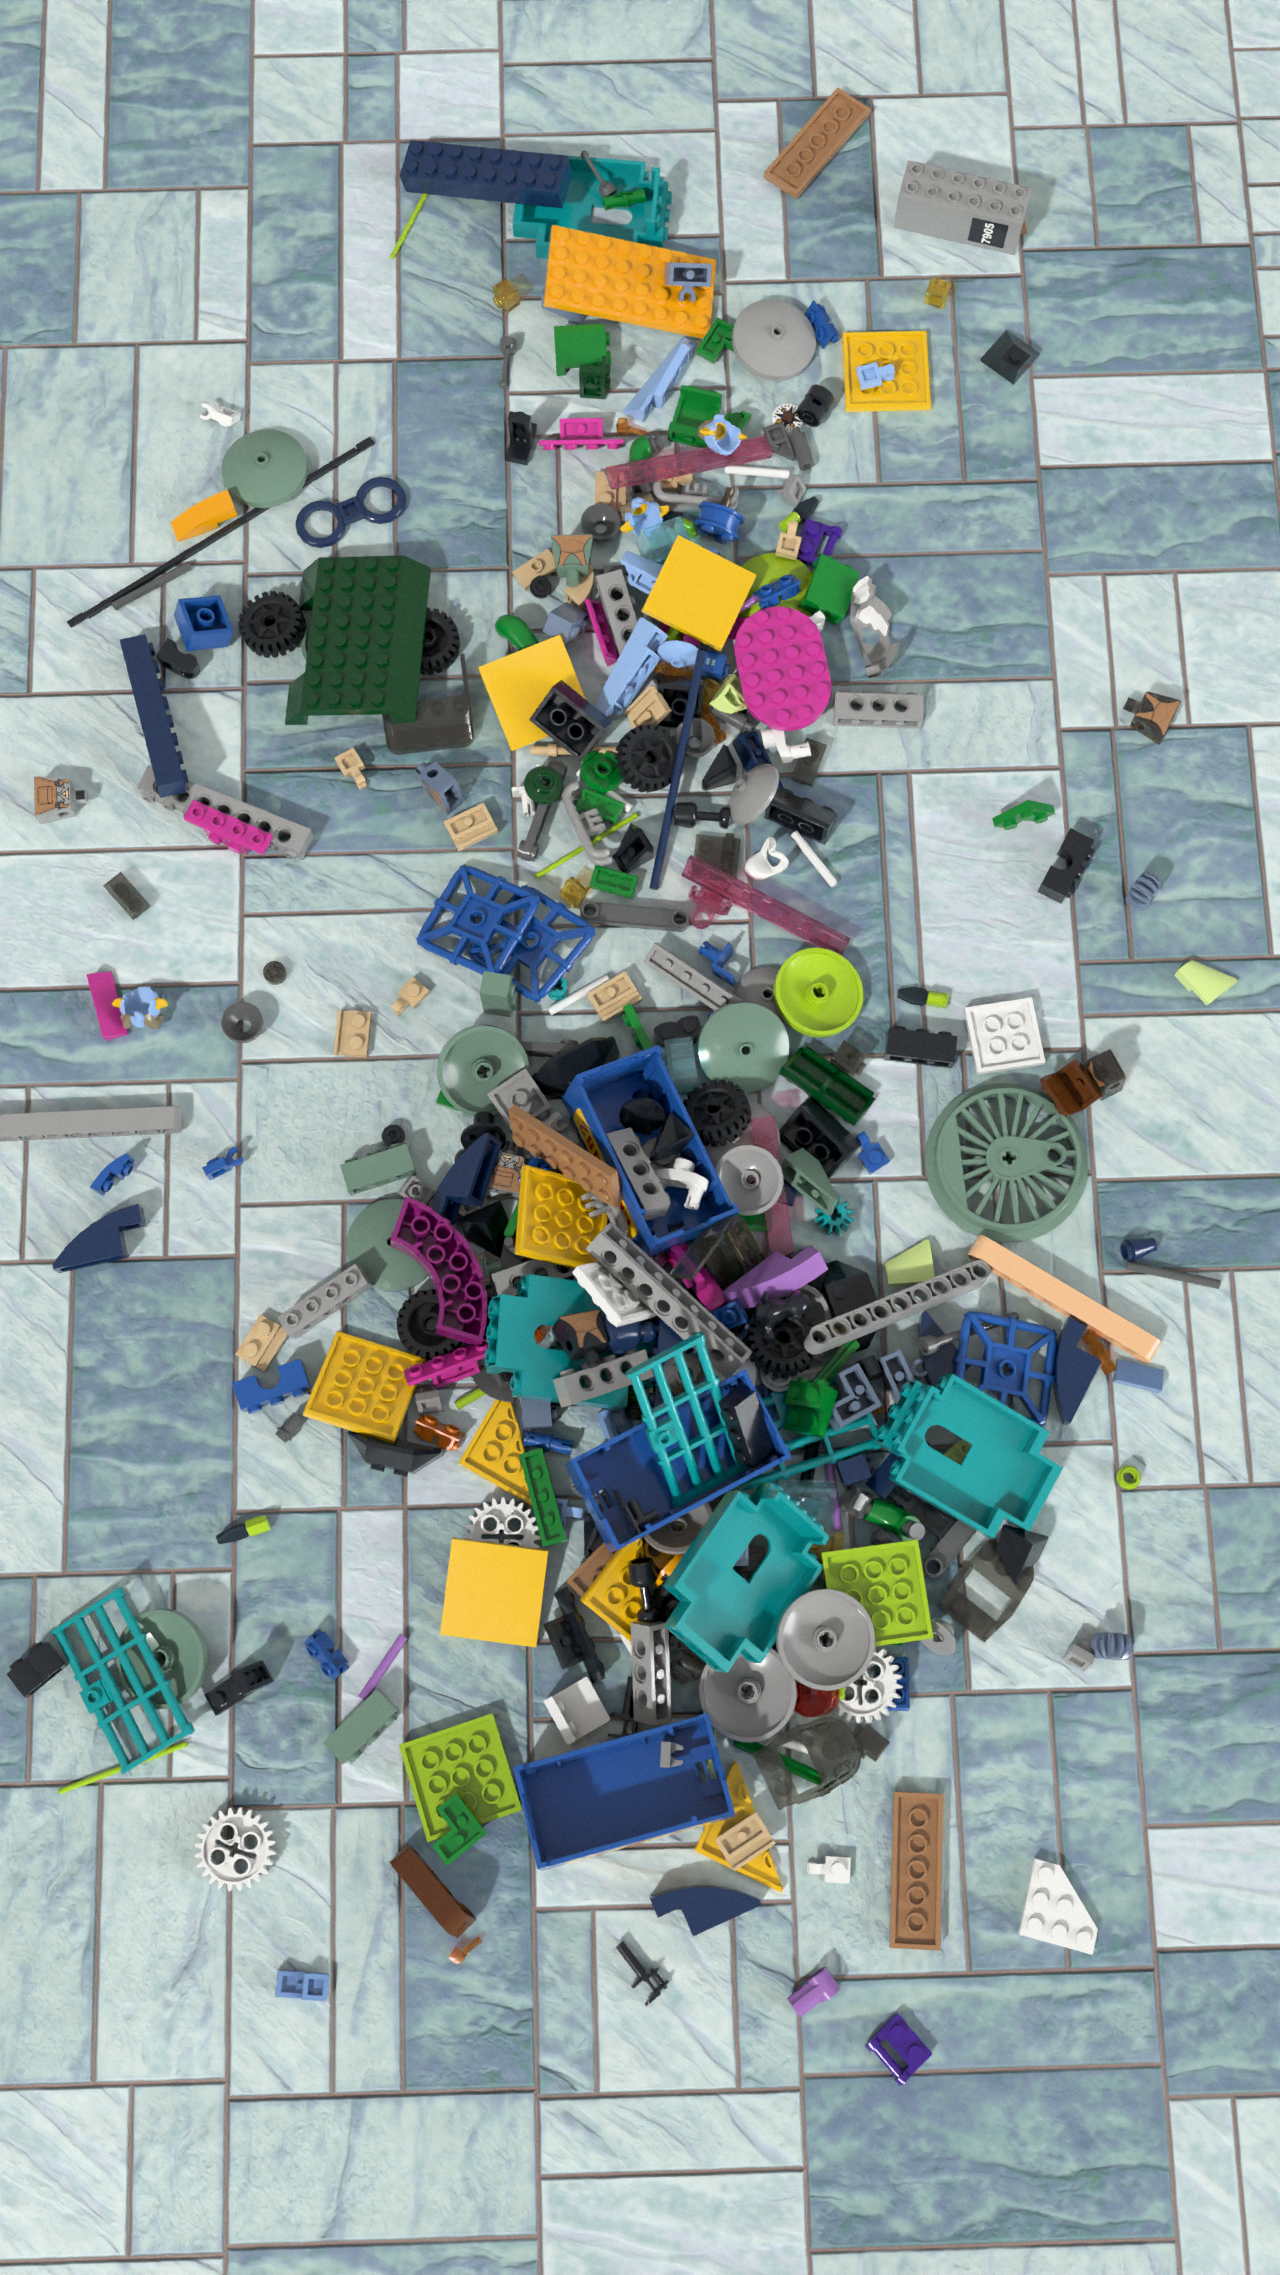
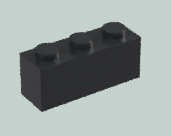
M893 1026V1028L888 1029L886 1034L884 1060L952 1068L955 1063L957 1036H953L952 1033L945 1031L936 1034L929 1033L927 1029L912 1031L906 1030V1027Z
M738 1386L718 1401L721 1416L727 1427L728 1438L732 1443L734 1456L738 1463L756 1468L775 1453L755 1391Z

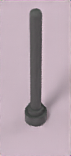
M1017 1312L1003 1315V1317L1014 1316L1017 1320L1019 1319ZM981 1323L985 1331L1000 1327V1325ZM971 1326L969 1336L976 1335V1332ZM960 1330L939 1337L931 1335L920 1337L918 1340L920 1351L925 1356L935 1353L940 1346L959 1340Z

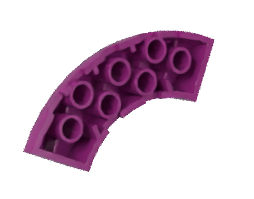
M405 1197L391 1237V1247L404 1252L418 1262L432 1280L439 1302V1319L436 1326V1334L468 1344H481L487 1321V1292L478 1260L467 1240L450 1224V1221L443 1218L429 1206Z

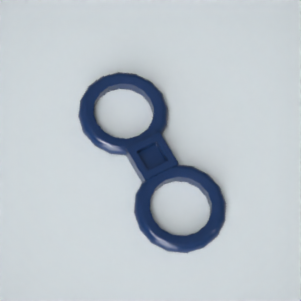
M371 478L361 485L355 497L336 505L329 501L319 500L304 506L296 518L297 534L309 546L324 548L337 543L345 534L347 525L362 519L376 524L390 523L397 519L405 509V491L398 482L391 478ZM377 487H387L393 490L397 495L395 507L384 514H376L369 511L364 505V500L370 490ZM315 511H329L337 518V528L331 535L317 538L307 533L304 527L305 521Z

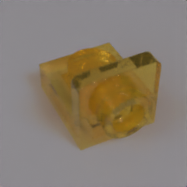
M835 1531L833 1537L830 1536L827 1541L826 1550H842L845 1533ZM816 1552L815 1555L818 1557L819 1563L823 1565L821 1553Z

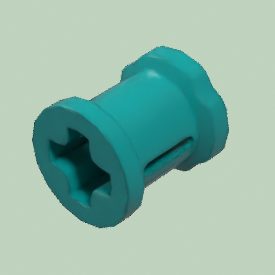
M562 977L555 985L556 988L561 986V991L559 989L555 991L552 989L548 993L551 1000L560 1001L567 996L568 984L565 978Z

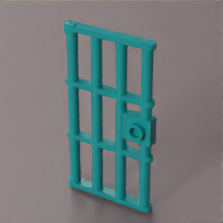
M703 1332L690 1336L686 1340L626 1371V1376L631 1380L643 1413L641 1418L648 1427L645 1429L651 1449L657 1453L658 1465L662 1466L669 1485L674 1507H680L749 1468V1466L738 1463L735 1459L734 1449L728 1438L727 1427L721 1416V1409L718 1403L723 1398L718 1384L720 1380L715 1375L705 1346L706 1338ZM694 1345L707 1379L696 1386L693 1384L683 1355V1351ZM674 1357L685 1388V1392L675 1397L672 1396L661 1365L662 1362ZM651 1368L664 1403L651 1409L640 1378V1374ZM709 1388L721 1420V1424L710 1430L698 1398V1394ZM689 1400L700 1431L699 1436L689 1441L676 1407ZM668 1412V1418H664L656 1423L655 1418ZM725 1432L736 1464L725 1471L722 1468L712 1439ZM678 1441L679 1446L669 1452L666 1451L668 1446ZM703 1443L715 1474L714 1477L705 1482L702 1481L692 1453V1449ZM681 1455L684 1457L694 1488L683 1494L670 1462Z
M832 1379V1380L829 1382V1383H830L829 1387L835 1385V1383H834V1381H833V1379ZM787 1391L772 1392L769 1397L762 1399L765 1407L774 1406L778 1419L773 1420L777 1429L784 1427L790 1407L784 1404ZM872 1413L836 1432L833 1427L827 1428L825 1438L804 1435L784 1442L788 1451L822 1440L827 1454L785 1467L784 1462L778 1464L779 1470L754 1477L733 1488V1491L742 1490L745 1492L746 1490L758 1487L760 1483H770L779 1479L787 1480L789 1479L788 1476L827 1463L835 1464L837 1463L836 1460L870 1449L877 1450L883 1448L876 1444L878 1430ZM865 1425L869 1426L872 1439L833 1451L829 1437Z
M118 1587L106 1597L52 1630L51 1633L53 1636H56L75 1674L74 1679L79 1682L82 1691L79 1693L89 1713L95 1714L99 1722L97 1725L99 1728H102L122 1768L120 1771L123 1775L183 1737L193 1734L195 1729L192 1723L187 1721L170 1687V1680H167L146 1640V1633L142 1632L124 1597L126 1594L123 1588ZM113 1599L134 1639L124 1645L103 1607ZM94 1611L114 1649L112 1653L104 1658L84 1620L86 1616ZM74 1624L94 1661V1664L85 1670L64 1631ZM136 1644L158 1686L148 1692L126 1652ZM118 1657L138 1696L137 1699L129 1704L126 1703L106 1664ZM98 1669L102 1678L91 1685L87 1675ZM160 1691L182 1731L172 1738L169 1737L150 1697ZM114 1701L118 1711L107 1717L103 1707ZM139 1704H142L161 1742V1745L151 1751L130 1711ZM122 1716L141 1754V1757L130 1763L110 1723Z

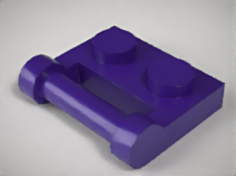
M806 518L799 535L801 542L797 559L802 563L813 566L814 560L818 558L815 555L824 535L829 536L822 554L831 556L837 539L841 537L843 530L838 526H828Z
M898 2013L865 2044V2047L870 2052L873 2051L895 2076L894 2080L899 2086H902L933 2054ZM884 2038L908 2064L903 2070L881 2046L880 2043Z

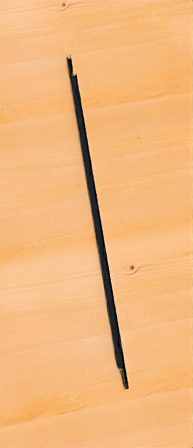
M366 438L355 445L357 450L352 448L308 475L302 488L373 446L375 443L372 438ZM254 508L84 613L81 612L66 622L72 628L83 620L92 618L112 605L111 602L149 583L270 508Z

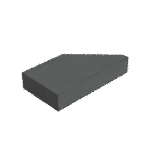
M781 422L763 428V435L769 451L794 461L796 456L784 423Z

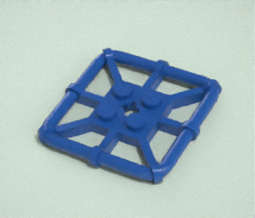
M465 864L459 866L460 869L452 876L440 898L435 900V906L416 938L417 944L425 950L449 960L455 966L459 964L483 975L484 971L499 973L517 943H521L522 935L540 904L539 896L506 881L505 877H496L478 868L466 866ZM469 875L492 884L486 897L473 892ZM463 879L467 894L458 907L449 903L448 900L460 880ZM502 889L523 897L506 905L494 902ZM528 907L514 931L501 926L507 914ZM442 910L454 913L449 925L430 931ZM482 916V921L475 924L473 921L474 917ZM497 932L510 939L495 964H493L488 945ZM449 934L461 937L453 952L431 943L432 940ZM469 942L482 947L487 967L462 956Z
M524 885L522 888L538 895L540 902L552 910L543 921L533 916L522 935L521 943H517L510 955L512 958L499 973L510 975L519 963L528 967L531 974L532 990L513 978L512 983L516 984L515 990L530 1000L540 1002L553 989L566 972H570L573 968L572 964L591 943L596 932L594 927L568 910L562 902L557 903L539 890ZM514 894L506 904L520 900L523 897ZM558 916H562L579 928L557 932L550 925ZM503 920L501 923V926H504L513 931L516 929L518 925L517 923L514 927L505 920ZM505 937L501 943L488 945L490 953L502 952L510 938ZM583 937L566 959L553 952L560 941ZM535 938V944L528 946L526 941ZM472 943L467 951L468 958L487 967L485 959L481 957L484 955L482 947ZM546 958H549L560 966L539 989L537 969Z
M968 1311L964 1314L961 1324L957 1356H954V1363H956L954 1375L963 1380L965 1365L982 1368L980 1383L976 1387L982 1392L984 1390L998 1392L997 1400L1006 1405L1007 1395L1019 1397L1032 1417L1028 1419L1043 1427L1048 1416L1052 1383L1055 1381L1053 1371L1057 1348V1333L1054 1329L1051 1330L1044 1325L1017 1320L1014 1316L1003 1317L980 1311ZM979 1321L1005 1326V1343L993 1342ZM971 1326L985 1346L983 1361L967 1358ZM1016 1329L1043 1335L1027 1349L1014 1346ZM1047 1343L1044 1374L1030 1371L1032 1354ZM1004 1363L1010 1369V1373L1005 1375L1001 1371V1366H1004ZM1029 1378L1042 1381L1039 1411L1027 1394Z

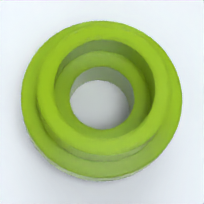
M1127 1465L1118 1470L1116 1479L1120 1487L1131 1490L1140 1484L1141 1475L1135 1467ZM1126 1473L1132 1476L1131 1482L1125 1481L1124 1476Z

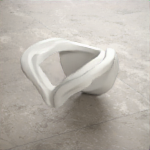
M773 836L767 838L761 851L752 855L745 863L744 869L746 874L755 880H763L781 873L789 864L786 856L775 850L776 840ZM767 851L770 855L781 860L776 867L769 863Z

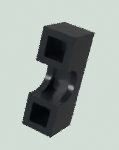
M1070 828L1057 853L1058 856L1068 862L1069 868L1061 870L1050 866L1037 892L1061 904L1065 897L1070 898L1075 889V886L1072 885L1074 879L1079 880L1085 869L1081 865L1084 860H1090L1095 850L1091 848L1094 839Z

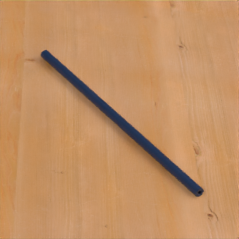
M697 650L649 887L652 890H658L706 656V652L703 650Z

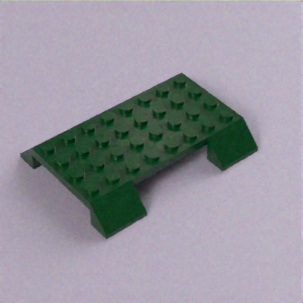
M404 555L323 557L318 558L303 570L299 607L301 610H312L305 672L289 684L285 725H307L308 716L390 714L393 723H416L431 576L430 567Z

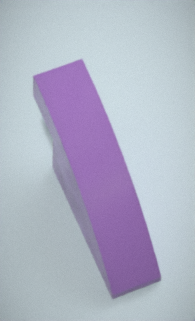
M811 1246L805 1248L792 1259L775 1251L722 1291V1294L727 1304L740 1299L743 1308L747 1309L755 1307L756 1301L761 1302L764 1291L768 1292L769 1299L780 1298L814 1280L827 1271L828 1268L820 1251Z

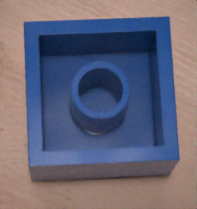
M221 595L178 599L174 617L186 651L229 647L233 629Z

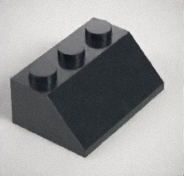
M560 680L551 688L529 719L580 762L613 723V721L563 680Z
M777 788L772 801L765 809L764 818L792 831H798L801 835L825 845L836 823L838 814L829 807H821L814 804L809 798H800L794 795L789 789Z
M813 1097L802 1103L779 1130L780 1140L793 1153L804 1148L820 1162L828 1179L862 1145Z

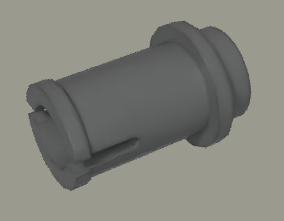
M293 1412L281 1428H276L278 1431L275 1434L285 1443L288 1440L291 1441L290 1437L305 1421Z

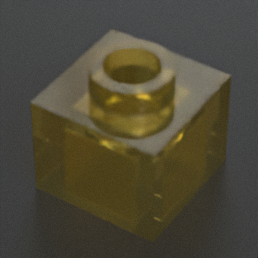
M931 277L926 290L924 304L944 310L952 283Z
M507 278L493 286V301L498 308H502L508 314L520 305L519 291Z

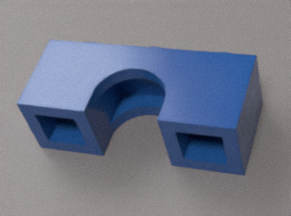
M297 1359L278 1366L280 1380L272 1389L262 1388L259 1378L255 1375L233 1382L232 1385L240 1409L243 1412H248V1414H253L261 1411L264 1405L271 1404V1406H275L285 1402L284 1398L293 1395L294 1398L307 1394V1390L311 1389L312 1386L303 1361Z

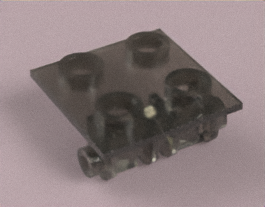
M726 833L725 837L696 834L692 877L736 882L741 839L735 838L733 833Z

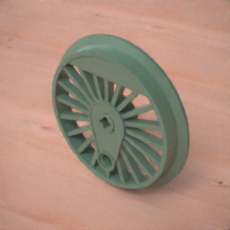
M995 1083L965 1092L953 1100L940 1113L927 1139L924 1158L925 1173L935 1201L956 1225L975 1236L983 1235L995 1242H1022L1050 1232L1072 1213L1083 1194L1088 1172L1087 1152L1082 1134L1071 1116L1065 1117L1056 1110L1052 1098L1027 1086ZM997 1098L1002 1137L984 1102L985 1100ZM1003 1098L1017 1099L1010 1136H1008ZM1022 1101H1026L1035 1105V1108L1020 1135L1016 1137ZM978 1103L995 1140L967 1111V1108ZM1040 1108L1051 1116L1029 1138H1024ZM961 1114L989 1144L958 1127L956 1118ZM1055 1121L1063 1130V1133L1045 1141L1036 1140ZM959 1136L984 1150L960 1145ZM1067 1138L1071 1150L1066 1151L1063 1145L1055 1142ZM961 1152L983 1158L962 1160ZM1048 1152L1056 1153L1058 1161L1051 1160ZM1005 1156H1007L1008 1160H1012L1010 1164L1005 1160L1003 1161ZM1066 1157H1072V1170L1060 1167ZM983 1165L979 1169L963 1174V1166ZM984 1172L987 1174L966 1192L964 1181ZM1053 1172L1070 1176L1071 1182L1067 1189L1042 1174ZM1032 1177L1065 1195L1058 1206L1031 1179ZM991 1179L993 1182L975 1213L968 1210L967 1199ZM1023 1181L1049 1207L1050 1213L1040 1218ZM998 1183L1000 1184L992 1222L979 1215ZM1015 1183L1034 1221L1020 1224ZM1006 1185H1009L1013 1224L999 1223Z

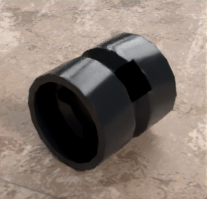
M812 385L806 393L805 399L801 401L796 409L797 417L808 426L818 427L824 419L826 412L829 411L834 403L833 394L821 385Z

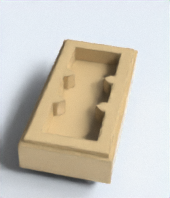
M546 549L512 571L513 576L526 591L530 588V583L535 577H548L556 571L554 557L549 549Z

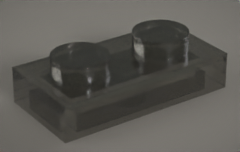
M806 738L804 743L809 742L811 756L798 759L791 780L812 787L827 744Z
M121 872L103 885L132 920H135L151 907Z

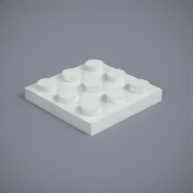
M1032 997L964 1008L977 1075L1045 1064Z
M600 1262L577 1266L572 1272L577 1278L579 1285L587 1290L593 1302L603 1310L608 1321L615 1325V1327L654 1318L657 1315Z

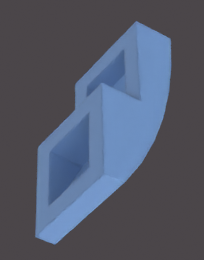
M278 1969L275 1997L327 2001L330 1974Z

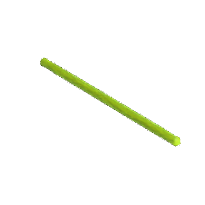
M422 194L390 255L391 259H395L428 194Z
M639 813L632 814L617 823V825L591 839L592 844L594 845L638 818ZM581 845L535 874L534 878H540L584 851L583 846Z
M184 1741L170 1746L143 1763L185 1748L188 1743ZM117 1766L59 1788L57 1793L63 1794L121 1772L122 1768Z

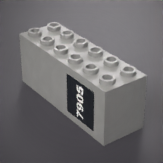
M908 160L898 197L893 228L1015 255L1032 188Z

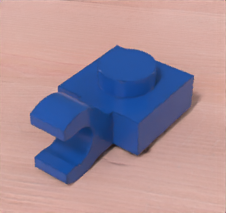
M864 1131L856 1136V1139L862 1144L860 1146L862 1152L857 1156L870 1175L890 1162L879 1143L871 1145Z
M237 1147L229 1149L226 1158H213L206 1163V1166L202 1167L210 1181L230 1171V1168L240 1166L245 1162L242 1157L237 1160L233 1159V1155L239 1152Z

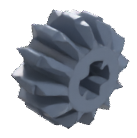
M1149 872L1142 873L1127 893L1126 902L1134 909L1139 911L1145 910L1161 889L1162 881L1154 874Z
M1113 1632L1095 1633L1092 1635L1091 1641L1092 1654L1096 1656L1095 1658L1104 1660H1129L1132 1658L1133 1651L1132 1637L1127 1634Z

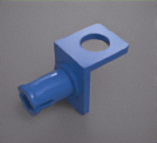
M703 942L702 944L705 947L701 945L698 953L713 961L711 968L715 976L734 987L736 985L734 976L722 969L734 953L732 944L727 943L723 950H719L709 944V942Z

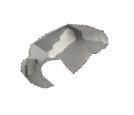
M866 576L859 580L852 588L851 625L863 661L867 663L865 670L868 679L880 677L895 659L900 646V636L897 643L891 645L888 636V620L891 618L892 613L885 603L875 596L876 587L872 584V579ZM869 627L873 633L878 632L880 636L878 647L862 642L863 628Z

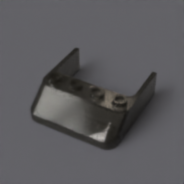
M460 654L464 691L461 695L418 700L416 723H393L390 714H382L386 744L392 754L402 755L467 747L473 743L475 734L464 654Z
M731 1215L700 1232L669 1275L671 1278L694 1279L706 1263L717 1284L724 1291L765 1260V1257L743 1217ZM755 1307L744 1309L749 1320L754 1314ZM748 1322L732 1328L730 1331L738 1337Z

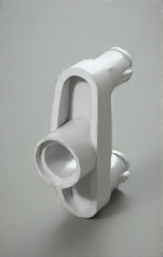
M771 728L761 730L764 748L776 747L783 764L792 762L794 759L811 756L809 742L789 746L786 742L785 731Z
M676 1158L673 1168L654 1170V1173L658 1174L663 1190L667 1186L689 1189L684 1207L690 1210H698L709 1181L693 1173L695 1168L693 1162L683 1158Z

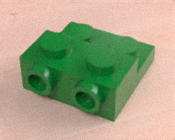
M798 1377L797 1381L790 1380L784 1404L790 1407L783 1429L788 1432L825 1438L838 1391L830 1388V1383L816 1379L815 1384L803 1377Z

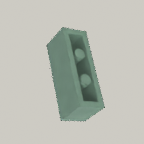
M483 972L479 993L484 1013L511 1017L512 1010L516 1011L518 997H516V984L512 983L511 975Z
M402 1143L389 1146L388 1150L382 1152L380 1150L367 1153L366 1157L360 1159L358 1157L349 1158L344 1161L345 1164L340 1165L347 1190L351 1196L408 1178L410 1175H417L408 1145H402Z
M376 1689L323 1744L343 1765L348 1761L353 1764L362 1755L360 1749L366 1743L369 1746L372 1745L379 1738L378 1731L384 1725L388 1728L398 1718L395 1714L399 1709L380 1689Z

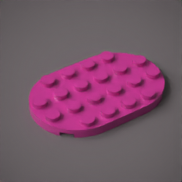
M769 607L749 616L740 626L734 644L735 661L742 695L749 713L756 720L758 719L768 725L769 728L779 731H795L813 724L819 719L825 708H827L831 696V678L822 637L817 626L802 612L788 607Z

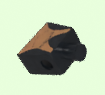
M600 1309L558 1317L552 1331L569 1359L578 1360L584 1358L588 1368L599 1366L602 1363L599 1355L602 1354L608 1344Z

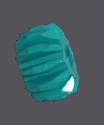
M838 1197L833 1212L837 1213L836 1220H831V1215L828 1216L819 1208H815L814 1211L816 1215H819L814 1219V1222H822L818 1229L822 1231L825 1227L828 1228L827 1235L829 1236L832 1230L835 1231L837 1236L841 1234L840 1228L845 1232L848 1231L849 1227L847 1224H852L853 1219L849 1217L853 1214V1209H846L849 1205L848 1201L841 1205V1197Z

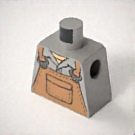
M34 776V812L40 824L74 817L76 815L75 804L88 802L86 790L75 791V787L70 779Z
M506 1141L503 1153L499 1152L487 1189L488 1192L519 1198L520 1182L517 1179L521 1175V1167L525 1165V1158L516 1156L519 1146L515 1142Z

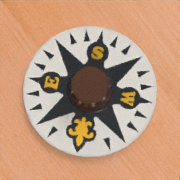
M789 403L778 406L772 414L773 424L783 422L787 433L792 432L791 430L795 427L800 428L803 422L796 415L798 407Z

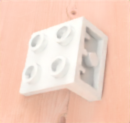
M588 1677L544 1700L567 1745L610 1721V1717Z

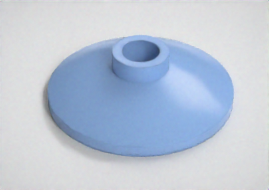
M672 640L660 644L657 654L664 662L681 668L695 665L697 650L699 649L690 643Z

